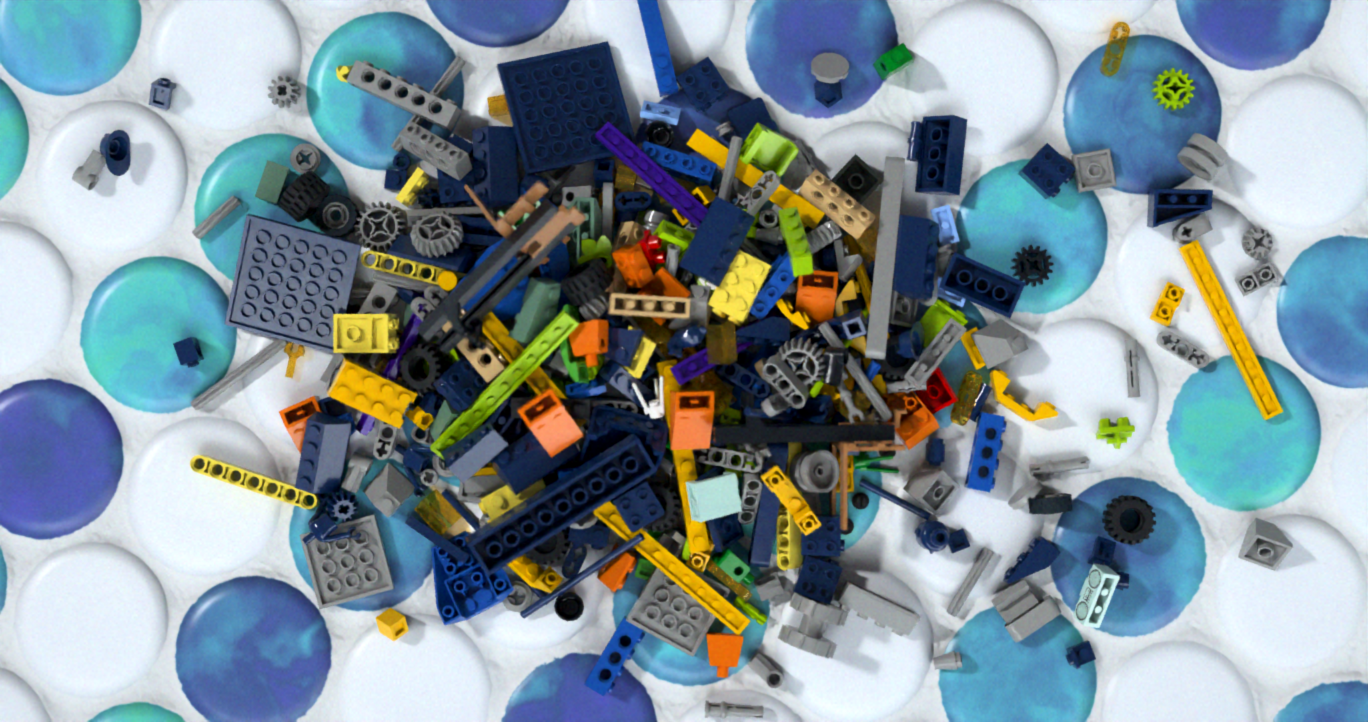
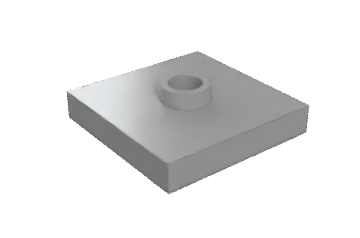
M1110 148L1071 155L1072 165L1075 168L1074 176L1078 193L1117 186Z

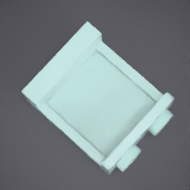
M723 472V475L713 478L686 482L692 520L704 522L742 511V500L738 492L739 481L736 473Z

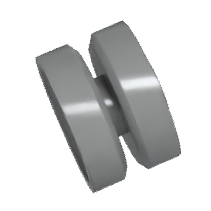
M1194 133L1187 141L1188 147H1183L1177 155L1178 161L1187 170L1205 180H1212L1218 173L1217 167L1223 166L1228 159L1227 152L1218 143L1199 133Z
M827 450L801 451L794 456L789 468L792 483L797 490L803 493L828 492L835 487L840 475L837 459Z

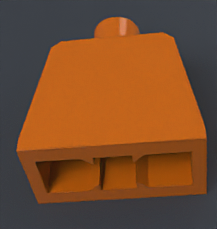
M596 319L579 323L568 335L574 356L585 357L587 367L598 366L597 355L607 353L608 320Z
M707 632L710 666H717V677L727 678L729 667H737L744 636L743 634L738 636L733 633Z

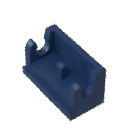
M817 394L815 398L809 395L805 405L793 411L792 419L826 424L835 412L831 395Z

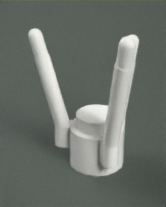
M660 376L659 385L658 379L654 378L656 399L649 401L648 406L637 385L632 383L645 414H649L652 419L665 416L663 376Z

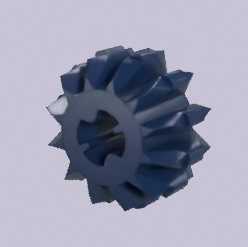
M341 489L338 495L333 492V498H327L329 504L326 505V510L329 511V517H334L336 522L342 519V522L345 523L346 518L353 520L352 514H358L356 508L359 507L356 495H351L350 491L344 494Z

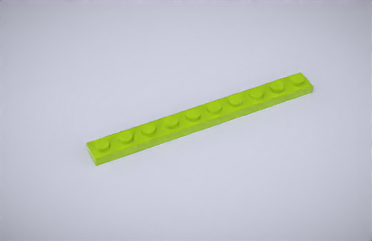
M563 310L430 446L431 451L444 459L441 452L475 431L579 325V322Z

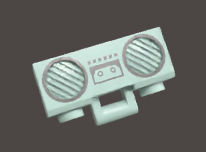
M1093 563L1089 576L1086 577L1079 594L1080 598L1076 604L1073 617L1083 626L1099 628L1120 576L1106 565Z

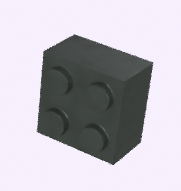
M855 154L831 181L858 203L862 204L884 180Z

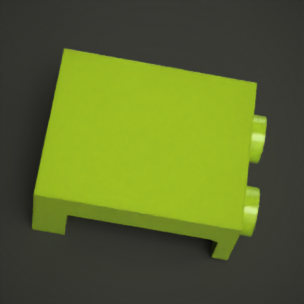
M757 122L741 146L739 159L747 165L751 163L765 171H774L781 177L785 174L791 161L796 158L799 148L794 141Z
M663 219L652 235H659L662 239V246L657 251L666 250L667 253L668 245L671 243L680 246L679 265L695 233ZM666 263L657 264L655 270L658 271L661 267L665 268Z
M942 298L940 300L937 299L935 304L930 306L919 320L925 333L924 349L929 346L950 318L962 326L968 322L965 319L966 315L959 310L954 311L949 308L950 304Z

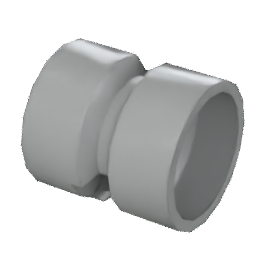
M646 210L644 216L646 225H643V227L650 230L651 234H653L663 219L669 222L670 216Z

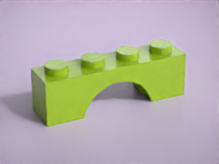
M798 208L778 210L780 230L783 240H786L793 276L813 274L812 255Z

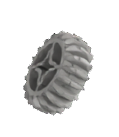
M379 201L377 207L372 202V209L366 205L364 207L367 211L366 213L359 211L362 218L357 217L356 220L360 222V225H354V228L360 229V231L356 232L355 235L362 236L358 241L359 243L365 242L364 248L370 247L371 251H375L377 248V251L382 253L384 247L385 251L388 252L389 246H392L400 235H405L401 230H406L407 227L401 224L405 223L406 220L400 218L403 215L401 211L396 213V206L391 208V204L387 202L384 207L383 202ZM376 213H387L386 216L379 220L371 217ZM392 217L395 222L394 233H392L389 230V224L391 222L390 219ZM367 222L372 225L370 237H368L366 232ZM374 222L377 224H381L387 231V233L379 230V228L377 227V225L374 224ZM381 235H386L390 238L385 242H374Z
M436 211L432 215L429 213L427 217L422 216V220H416V225L412 226L413 229L411 231L413 246L418 253H421L423 256L428 255L429 258L433 255L437 258L442 254L445 256L447 252L453 253V249H458V245L462 243V238L464 237L463 227L457 216H453L452 213L446 214L445 211L441 214Z
M830 220L806 234L811 255L841 237L840 228L834 221Z
M803 337L798 341L793 338L791 342L786 341L779 348L776 356L780 357L807 388H810L811 385H815L816 381H821V375H824L825 354H821L823 348L817 349V342L812 345L810 344V339L804 342ZM805 359L804 363L800 364V366L797 367L799 362L802 363V361Z

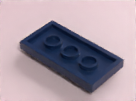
M715 466L694 481L723 475L725 469L721 466ZM738 513L707 520L716 552H723L744 536L741 523L738 520Z

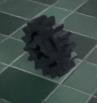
M1029 245L1028 250L1025 247L1021 248L1022 253L1016 252L1017 259L1013 258L1011 260L1015 265L1010 268L1016 271L1013 277L1018 276V280L1026 283L1025 286L1031 283V286L1035 287L1036 282L1042 285V279H1049L1047 273H1053L1049 267L1054 265V263L1048 261L1051 255L1046 256L1047 250L1040 251V246H1036L1033 249V246ZM1032 253L1036 254V256H1034V258H1030L1029 256H1026V254ZM1042 260H1043V263H1044V269L1042 268V264H1041V261H1042ZM1034 262L1035 265H1034L1033 267H1034L1035 269L1030 270V269H1029V267H1030V264H1029V263ZM1020 263L1022 264V267H1023V271H1022V272H1021V270H1020ZM1030 274H1034L1035 276H1038V278H1035V279H1031V278H1027V277L1030 276Z

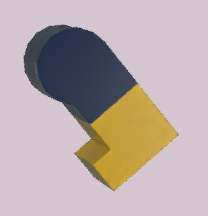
M428 392L423 396L418 406L413 411L409 409L405 415L425 431L434 421L444 401L434 392Z

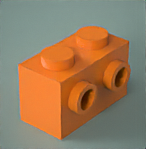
M639 243L625 244L612 253L627 288H641L655 278Z

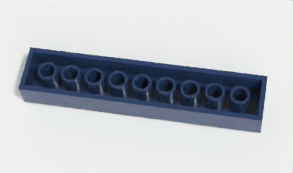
M633 433L465 537V540L481 567L489 576L655 473L657 469L640 440Z

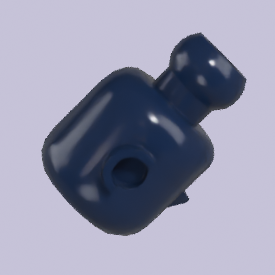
M926 520L920 523L914 532L918 544L922 548L929 550L930 554L943 550L948 545L949 540H951V532L947 526L936 520Z

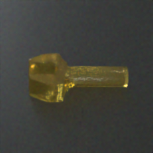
M289 342L284 349V352L289 356L285 377L293 378L296 360L305 354L304 346L300 344L298 351L294 353L292 351V342Z

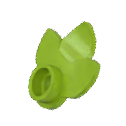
M602 235L598 241L582 239L581 248L584 255L578 259V263L581 265L586 261L603 257L606 259L604 264L609 269L612 265V256L610 255L612 244L608 237Z

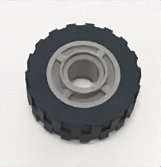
M338 194L329 195L322 202H319V206L316 208V224L327 235L339 238L349 236L350 233L355 231L354 225H359L356 220L357 217L360 218L358 206L353 200ZM340 211L341 218L340 220L335 221L334 215L336 212Z
M1046 493L1028 499L1030 514L1049 515L1073 510L1071 494Z

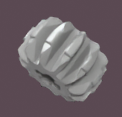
M278 76V82L275 80L271 81L274 86L268 87V90L271 91L268 97L273 99L272 103L274 105L278 104L279 108H283L284 105L287 108H291L290 102L295 105L297 104L295 97L300 98L301 95L296 92L301 90V88L295 86L297 83L295 79L290 81V77L286 76L283 80L281 76ZM283 89L286 90V95H283L281 92Z
M603 292L595 299L580 305L578 311L588 321L596 320L608 308L609 296Z

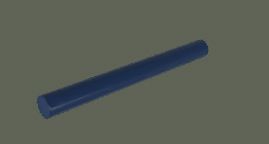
M747 407L744 410L745 415L785 421H791L793 418L791 413L785 412L770 417L763 409Z
M861 479L859 486L926 520L931 515V513L864 479Z

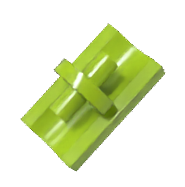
M1128 417L1118 418L1116 420L1117 427H1111V422L1108 418L1100 419L1096 439H1106L1107 444H1113L1115 449H1120L1121 443H1127L1126 437H1131L1132 432H1135V427L1130 425Z

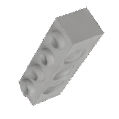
M412 121L399 133L404 149L459 181L472 169L468 153Z

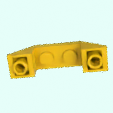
M855 277L849 279L835 300L837 317L849 313L848 303H844V301L857 299L858 293H861L859 281L855 282ZM866 334L854 338L850 344L851 347L863 355L866 353Z
M998 369L997 371L991 370L989 373L994 400L1025 421L1055 417L1059 414L1055 411L1056 407L1047 401L1045 403L1039 402L1031 413V408L1021 403L1019 405L1014 402L1015 398L1008 393L1002 394L1011 381L1007 378L1008 375Z
M777 465L760 476L771 492L776 494L790 512L795 523L805 536L822 525L807 501Z
M526 554L507 564L529 586L549 593L563 580L550 566L544 571L539 565L531 562L532 560L527 558Z

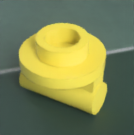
M353 65L338 66L336 68V75L340 81L348 83L346 79Z

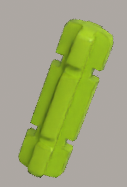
M737 596L734 600V606L738 609L741 608V611L753 620L756 619V622L760 625L767 621L768 617L765 614L760 613L753 605L745 602L742 597Z

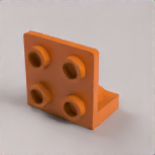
M661 267L654 274L655 278L644 285L636 295L687 298L691 293L664 267ZM651 317L660 326L667 319Z

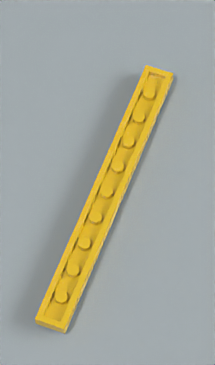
M1198 240L1178 248L1263 420L1282 413L1283 410Z
M677 359L656 362L659 382L660 376L664 378V407L669 439L670 391L682 390L681 385L678 384L670 370L671 367L677 365ZM672 450L689 552L692 554L710 550L705 521L698 522L691 519L686 482L697 479L693 450Z
M608 501L592 511L593 514L625 541H629L641 533L644 536V540L635 545L634 548L738 636L750 623V619L641 528L636 532H631L613 503Z

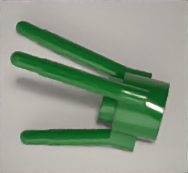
M859 451L858 456L853 455L855 469H860V472L899 473L897 469L867 467L870 466V462L893 459V455L869 458V454L866 453L871 451Z

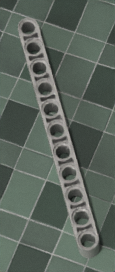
M886 156L865 358L885 360L905 158Z

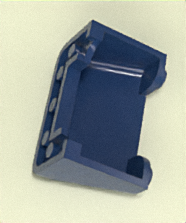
M596 405L590 416L579 460L588 462L634 433L658 470L665 453L668 425L665 421L658 418L652 419L650 416L606 405ZM657 471L648 477L654 479Z

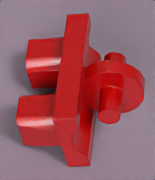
M644 230V238L636 244H640L651 270H655L657 264L666 263L667 253L666 250L657 251L662 246V239L659 235H652L650 230Z

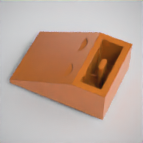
M813 269V274L797 276L794 313L800 310L802 313L806 312L811 320L810 326L833 318L839 274L837 271Z
M886 390V393L882 396V399L891 411L892 409L899 408L907 410V414H900V428H895V434L908 450L940 428L936 418L913 391H910V393L897 392L888 394Z
M549 387L518 408L519 414L551 458L584 436L552 387Z
M670 391V450L709 449L714 416V391Z
M312 396L279 411L286 430L300 454L307 419L316 411L323 413L319 403V396Z
M616 542L612 551L621 546V544ZM631 550L626 551L603 566L597 578L613 592H616L617 588L621 590L628 577L625 575L626 572L631 573L636 565V553Z

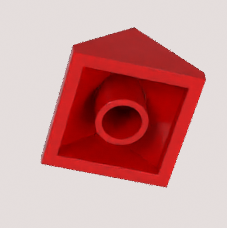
M939 367L936 368L926 381L927 390L915 391L919 399L932 414L959 400Z

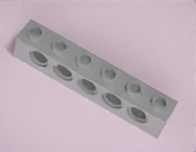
M358 60L355 61L346 79L350 85L452 131L461 113L456 102L450 99L442 100L439 94L433 91L427 93L423 91L424 88L414 83L412 86L407 83L406 79L400 76L392 77L389 71L383 68L377 70L368 61L364 60L363 63ZM372 75H375L374 80L372 82H368V78ZM391 83V87L388 90H384L385 85ZM408 91V95L401 98L402 92ZM425 98V102L422 105H418V101ZM442 106L439 113H434L436 107Z
M376 282L358 314H391L389 311L392 306H396L400 300L398 290L388 284ZM380 298H384L386 301L383 308L377 306V301ZM335 353L320 380L327 383L340 355L343 354L349 357V354ZM357 353L356 357L352 359L361 362L364 355L367 356L368 353Z

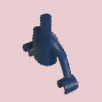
M397 444L395 450L404 456V470L415 487L414 495L416 497L425 496V493L422 491L427 490L428 486L419 484L411 468L418 473H422L430 461V456L424 452L432 453L434 456L438 455L432 452L430 447L412 444L406 449L402 445Z
M319 493L318 497L321 499V502L315 514L308 522L310 533L302 541L308 545L315 538L324 543L350 537L358 540L361 537V533L358 532L352 536V533L356 530L354 526L350 527L348 532L330 535L338 526L326 512L322 516L321 514L326 503H328L327 498L332 497L328 495L326 498H323V495L326 493Z

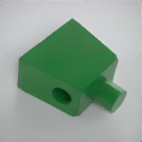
M902 43L881 55L873 66L883 81L914 63V60L905 44Z
M729 547L723 552H716L711 557L715 564L737 583L742 580L745 584L750 585L754 581L755 576L749 572L751 570L749 565Z

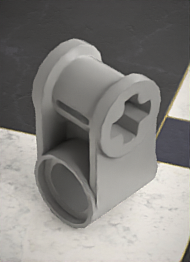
M1204 212L1174 228L1172 235L1175 241L1182 243L1213 230Z

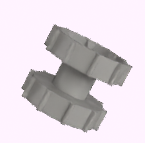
M794 592L789 606L804 613L800 626L797 628L782 624L778 639L814 655L828 659L833 658L837 644L823 637L827 623L844 626L849 612L835 605H829Z

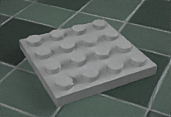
M375 514L337 524L338 528L330 534L348 532V529L354 526L356 530L352 533V536L358 532L361 533V537L358 540L350 537L324 543L315 538L306 545L302 539L310 532L300 535L319 609L395 588Z
M687 566L722 597L727 598L731 591L730 588ZM655 567L628 614L626 621L693 657L713 623L715 616L659 568Z

